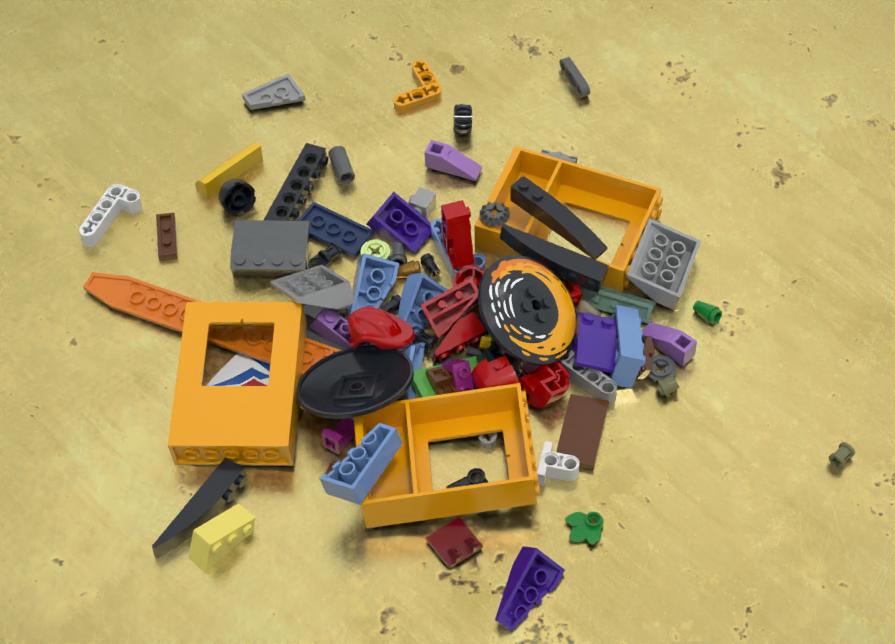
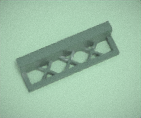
M581 286L579 288L582 292L581 301L586 300L597 309L613 313L616 305L638 309L641 322L647 324L650 323L653 309L657 305V302L604 286H601L598 293Z

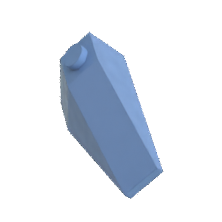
M365 253L362 254L358 259L352 290L354 304L350 305L349 315L362 307H380L396 281L399 263Z
M422 272L408 275L401 294L398 318L407 322L416 334L419 329H424L430 324L422 311L421 304L444 293L448 289ZM413 341L408 346H406L407 349L410 346L414 345Z

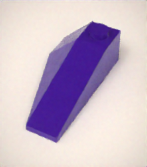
M522 546L512 565L495 621L507 630L513 631L528 616L529 611L535 605H539L542 602V598L548 592H552L556 588L565 569L539 549Z

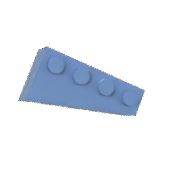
M616 305L611 319L616 321L617 329L614 371L609 378L617 386L632 388L640 368L644 367L646 357L643 355V331L640 330L641 318H639L638 309Z
M379 423L361 439L362 443L358 447L351 448L347 452L348 456L341 462L337 461L332 466L333 470L327 475L324 473L319 479L326 494L360 505L402 445L398 431L394 427Z

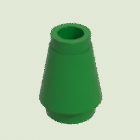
M699 300L693 306V310L709 324H717L722 317V311L717 306Z

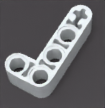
M120 184L111 185L80 226L79 232L83 245L86 247L96 246L121 210L131 214L140 212L142 203L139 192Z

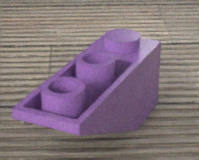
M431 140L425 151V167L474 181L477 180L482 170L481 165L448 144Z
M324 307L309 327L323 338L346 349L351 348L349 345L351 335L348 321L333 309ZM361 342L358 346H368L371 342Z
M652 322L642 329L643 339L651 336L653 346L681 366H684L695 356L697 341L683 331Z

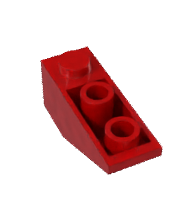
M475 312L457 320L435 351L432 358L433 362L438 360L441 362L448 358L450 354L454 352L460 353L467 348L466 346L472 343L475 345L481 341V337L484 336L486 330Z

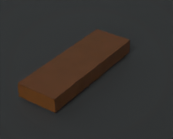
M175 213L156 214L159 261L178 259Z

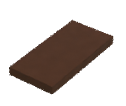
M570 394L556 452L573 455L578 458L579 467L594 470L609 401Z

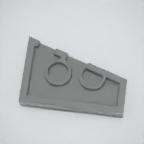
M289 74L242 94V98L250 110L306 100L304 93Z

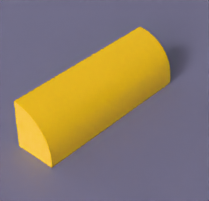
M253 142L197 180L195 183L196 189L206 198L218 192L226 181L238 178L263 160L261 145Z

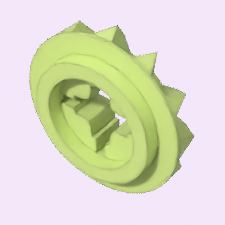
M374 239L364 243L360 252L361 256L365 253L387 260L390 256V247L386 242ZM377 251H379V255H378V254L372 255V252H375V253H376Z

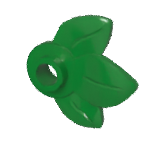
M575 512L565 518V521L573 527L569 535L570 541L579 543L587 540L589 544L593 545L600 540L602 535L600 529L603 527L604 520L599 513L589 512L585 514Z

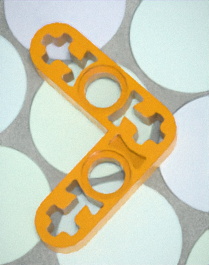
M416 60L412 63V73L420 87L394 97V108L397 111H407L441 98V85L424 60ZM430 78L431 81L424 82L423 79ZM416 95L422 96L421 99H414L413 97Z

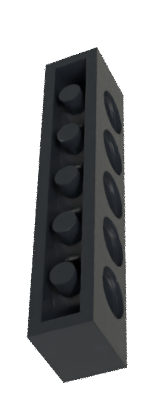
M309 143L305 144L264 220L294 221L298 219L301 207L305 206L309 193H312L316 180H319L323 167H326L329 157L327 156L326 148Z

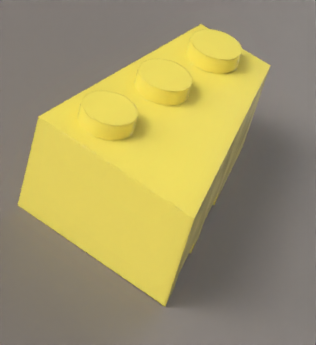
M238 503L194 529L188 558L206 573L253 532L255 517Z

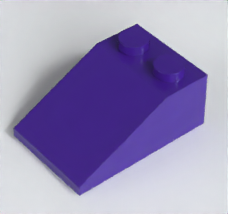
M395 192L388 197L366 223L379 236L392 243H402L403 248L413 254L431 234V222Z
M578 312L573 346L575 366L613 373L617 336L615 319Z

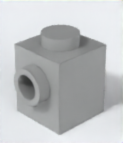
M419 187L416 193L410 197L408 204L427 219L436 206V193Z

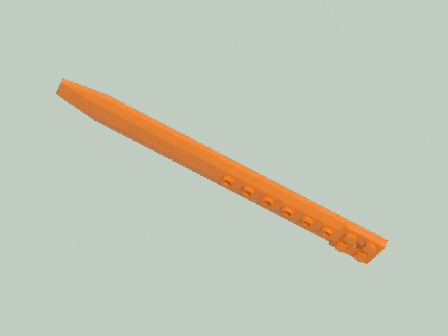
M92 272L83 286L84 290L113 309L181 333L183 332L186 302L199 301L130 276ZM209 326L207 342L271 364L274 327ZM305 338L302 375L319 360L341 350Z

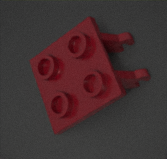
M460 517L426 537L427 542L449 569L483 548L481 542Z

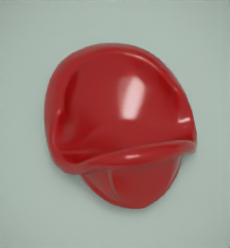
M362 307L348 316V327L351 335L349 345L352 349H356L361 342H371L383 350L401 349L408 346L414 340V329L407 322L380 308Z

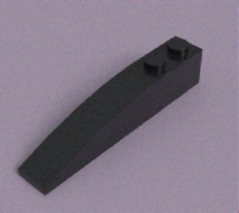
M522 176L510 186V201L590 258L596 260L608 249L597 235L574 213L525 176Z
M503 224L501 227L500 239L520 255L541 262L561 279L584 287L587 290L599 292L606 278L609 265L506 224Z
M225 457L152 545L154 556L159 558L182 544L193 535L194 529L213 519L227 502H231L236 491L242 488L247 481L245 468Z

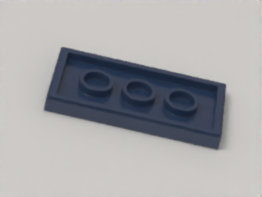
M312 202L297 220L310 221L309 238L329 247L331 242H336L342 249L343 254L354 260L361 253L363 244L370 241L375 235L374 230L315 202Z

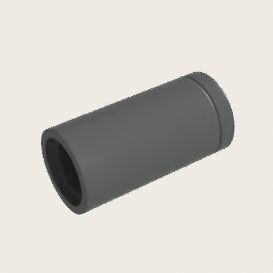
M335 146L329 150L328 156L338 183L346 185L355 179V174L343 146Z

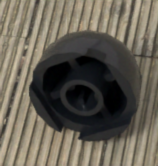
M230 179L219 190L218 199L220 205L229 215L238 216L237 214L242 211L245 214L253 207L256 201L255 189L243 179Z

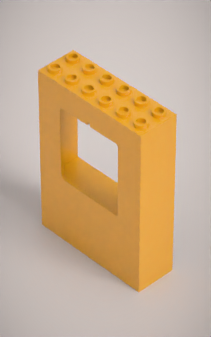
M515 146L485 205L488 202L495 203L496 200L499 204L504 203L505 207L509 208L510 217L505 223L506 225L547 241L552 230L510 201V186L522 176H525L563 205L567 204L629 223L611 264L597 260L609 265L602 286L623 292L625 287L628 288L631 280L626 275L649 218L659 220L662 209L660 207L663 201L661 189ZM494 210L492 213L493 217H495L497 213L496 210ZM479 215L474 225L475 249L500 257L522 256L500 239L502 225L497 227L488 226L481 221Z
M295 301L186 302L168 438V448L175 465H219L225 457L239 465H294L299 412L297 385L302 377L307 327L302 303ZM209 326H274L269 383L267 386H202Z
M520 383L395 401L376 412L354 417L356 447L362 443L361 439L379 423L396 428L402 441L401 447L360 504L366 528L538 504L537 495H540L530 419H527L529 418L526 392L521 391ZM503 432L509 480L433 490L428 446L430 442Z

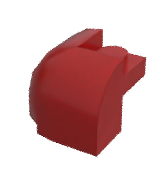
M505 355L491 362H487L486 359L482 360L474 367L471 373L476 389L520 383Z
M557 361L550 365L538 366L535 372L521 377L519 382L530 396L527 402L534 407L541 408L558 401L565 395L570 385V375L561 363Z

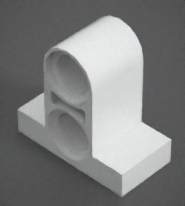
M545 441L537 470L539 485H545L546 477L564 481L576 480L579 476L578 458L573 455L552 452L553 442Z

